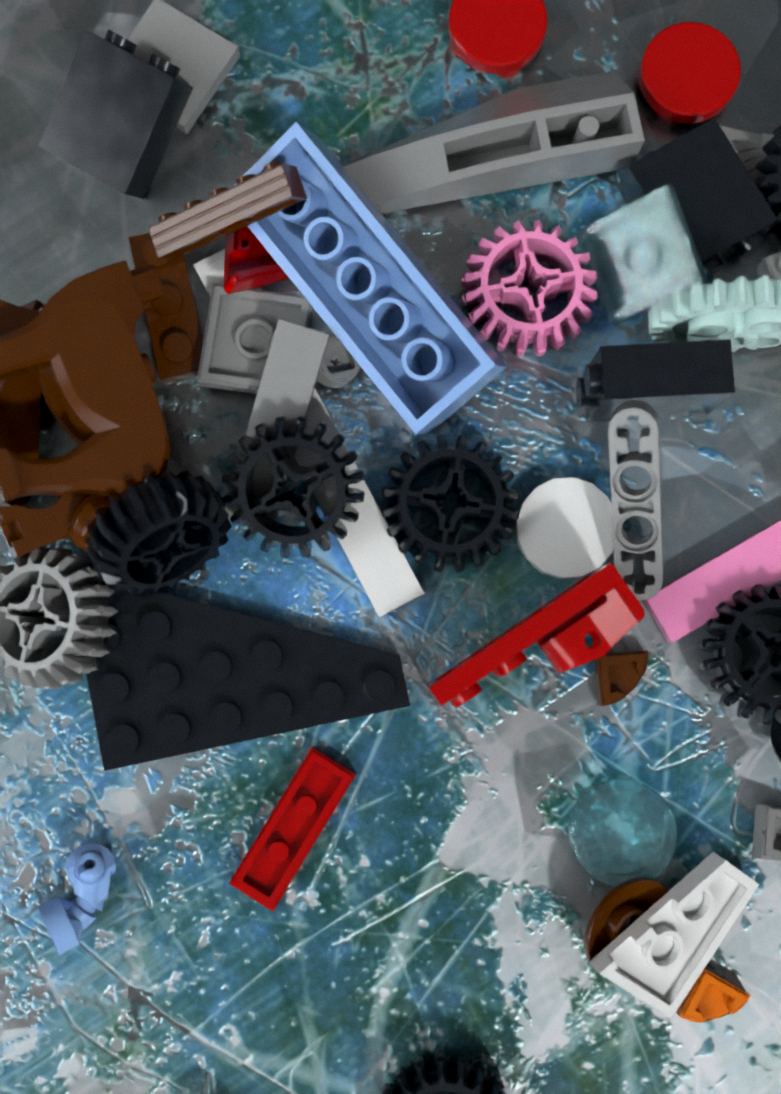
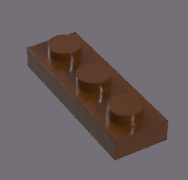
M150 233L128 237L135 269L154 264L165 293L161 299L152 301V308L145 312L159 378L163 384L198 377L204 336L186 256L183 255L177 259L158 258Z

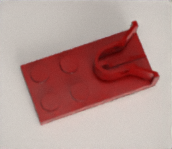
M612 563L607 564L583 577L427 684L426 687L439 705L443 706L450 701L452 706L458 708L482 691L478 681L489 673L493 672L495 677L498 675L503 677L524 663L527 658L522 651L535 642L557 673L568 671L605 656L627 632L644 618V609ZM587 634L593 640L590 648L585 644V636Z

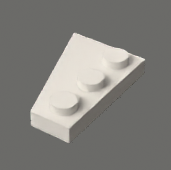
M712 852L588 963L600 975L672 1019L759 884L731 863Z

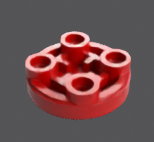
M453 0L448 24L450 49L453 55L478 71L497 74L501 78H513L519 74L522 67L527 65L537 55L543 44L547 28L545 4L543 0Z
M682 22L663 29L647 46L639 67L641 92L647 103L655 110L657 119L668 126H674L679 123H698L716 116L731 100L739 85L741 76L739 55L729 38L718 29L699 22Z

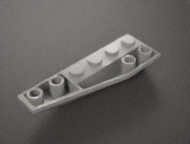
M614 71L517 88L343 165V167L381 213H388L626 169L629 164L635 162L645 139L633 90Z

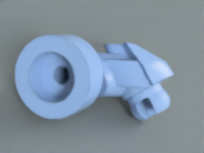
M87 843L77 847L71 852L64 865L65 869L68 870L69 882L74 888V896L76 898L68 901L56 896L37 906L59 956L80 945L84 929L96 919L94 916L95 910L97 909L102 912L104 901L108 899L111 876L116 872L114 855L101 844Z

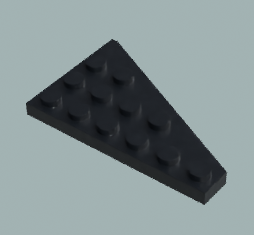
M107 585L109 586V588L115 590V588L112 585ZM146 589L139 595L134 596L128 590L125 592H117L115 590L107 600L108 606H112L119 611L109 617L108 626L117 633L110 637H105L103 642L110 653L103 655V657H95L98 670L86 674L104 771L410 706L401 659L398 654L159 591L151 595Z

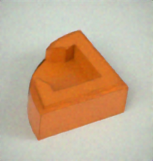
M705 967L676 1013L686 1020L703 1023L707 1020L721 1018L729 1013L734 1014L738 1012L751 995L745 989Z

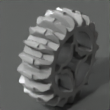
M40 547L31 551V553L14 558V564L0 566L2 580H0V667H4V677L19 681L20 685L28 688L59 689L62 686L73 685L82 681L83 673L89 674L91 671L98 670L95 657H103V655L110 653L103 642L105 637H110L117 633L108 626L109 617L119 611L107 605V600L115 590L107 585H102L104 579L99 577L95 568L92 567V560L84 555L73 553L70 549Z

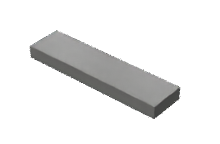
M278 319L245 435L252 437L259 444L260 441L256 435L255 427L263 422L269 427L272 434L275 435V419L279 416H285L288 421L289 431H295L297 418L307 415L330 334ZM281 446L283 452L289 454L293 460L297 446ZM241 448L240 454L248 456L246 452ZM266 453L258 460L253 473L252 485L255 498L263 495L274 484V478L269 468L271 462ZM284 474V476H283L282 478H284L285 480H287V479H288V476H286V475ZM286 484L281 488L277 496L284 492ZM230 486L229 492L238 490V487ZM240 504L226 505L225 508L229 513V520L233 513L241 509ZM278 509L270 512L265 511V513L275 520ZM247 519L240 523L246 526L251 525Z

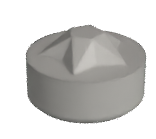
M330 334L317 381L326 387L340 388L348 384L357 375L360 365L336 335Z

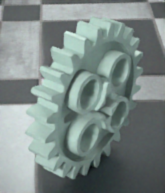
M740 276L734 282L729 283L720 279H715L710 284L701 285L695 283L691 284V289L688 291L675 289L672 291L673 296H660L659 303H651V310H648L649 335L652 336V341L673 343L731 340L732 352L744 347L756 350L757 348L775 347L781 344V279H769V276H762L755 281H747L744 276Z

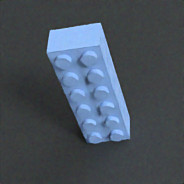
M295 122L243 176L249 174L257 176L264 172L263 167L275 161H282L283 164L296 166L307 199L247 227L416 435L432 433L506 369L507 366L316 134Z

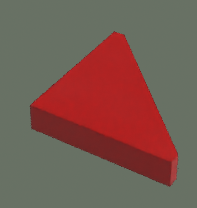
M247 226L226 236L223 289L228 295L288 279L285 272Z

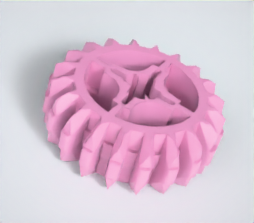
M518 219L513 223L511 235L499 226L494 230V242L485 238L481 239L477 247L480 255H469L466 267L471 272L463 274L461 286L469 290L462 295V306L474 308L468 315L469 321L473 325L485 322L480 331L485 340L490 339L494 334L499 336L496 349L499 352L506 349L508 342L515 343V355L517 357L524 356L527 345H532L534 353L539 357L545 354L547 342L558 351L566 343L565 336L576 339L581 332L579 323H588L593 314L588 305L594 304L598 296L597 291L589 287L597 279L596 271L584 269L591 259L589 252L574 254L578 245L577 236L569 238L564 243L559 239L562 231L560 224L555 226L550 234L542 232L543 225L540 219L534 222L531 231H525L524 225ZM515 258L514 274L501 278L500 284L488 285V279L492 272L502 263ZM536 258L549 263L555 269L542 267ZM524 277L530 290H537L534 301L532 295H529L528 289L521 287ZM567 292V307L556 317L543 322L544 302L554 300L557 294ZM511 308L516 310L521 315L523 322L507 316L500 309Z

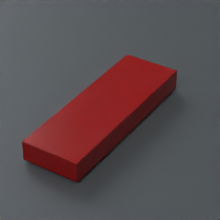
M313 746L229 884L273 912L357 773Z

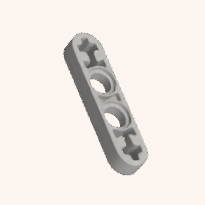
M630 400L616 407L611 415L608 429L614 567L637 600L643 601L657 595L662 587L664 573L660 422L658 413L650 404L641 400ZM628 416H638L640 425L649 426L641 430L639 451L629 452V430L619 428L626 425ZM631 466L643 467L651 475L652 481L644 489H630L621 481L620 475L623 470ZM642 516L651 522L653 530L644 538H633L624 531L622 524L629 517ZM644 553V572L647 577L643 583L636 582V578L632 574L635 554Z

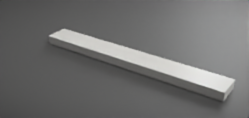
M225 248L193 264L210 298L213 284H224ZM262 287L253 288L256 290H263ZM314 388L306 415L308 421L306 433L313 435L317 425L323 421L327 423L328 427L321 439L329 444L339 432ZM344 442L336 450L339 456L348 451ZM297 446L294 457L299 466L309 467L325 462L317 453ZM355 462L346 466L347 471L358 469ZM334 475L325 479L323 484L313 490L325 516L333 508L337 499V484ZM363 479L358 483L349 484V487L364 491V501L346 503L359 512V517L356 522H348L339 518L348 532L344 539H337L378 617L381 618L421 597L425 593L404 554L398 550L399 545L395 537L388 536L387 528L389 526L385 518L382 517V513Z

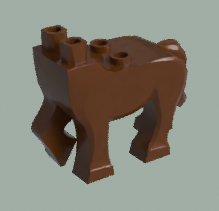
M124 260L102 267L73 279L38 310L22 308L0 300V381L35 371L47 406L62 429L78 445L67 454L53 459H29L17 455L8 449H0V504L30 495L58 496L52 506L44 509H30L19 505L0 507V529L12 558L21 557L44 545L72 537L77 547L82 548L84 552L88 551L85 542L89 538L87 526L97 520L95 515L97 509L110 505L109 496L121 495L127 491V483L135 486L144 482L147 474L156 479L160 478L168 470L170 443L166 422L152 385L156 382L154 367L146 353L140 354L135 341V322L142 313L152 308V301L159 300L165 295L154 264L129 270L128 264Z

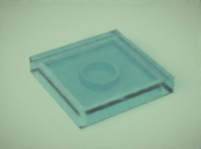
M666 184L577 231L584 252H589L591 257L589 261L590 269L597 273L595 282L611 325H618L650 310L651 303H659L660 296H673L672 291L675 289L688 291L691 289V284L702 285L709 283L672 185Z

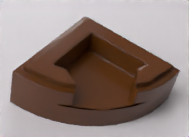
M648 650L607 653L605 656L594 660L598 706L611 705L621 701L637 686L647 668Z

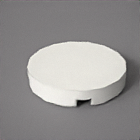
M575 477L553 478L537 486L521 504L519 518L515 521L516 541L522 554L540 573L558 579L580 578L600 568L613 553L611 502L608 496L593 483Z

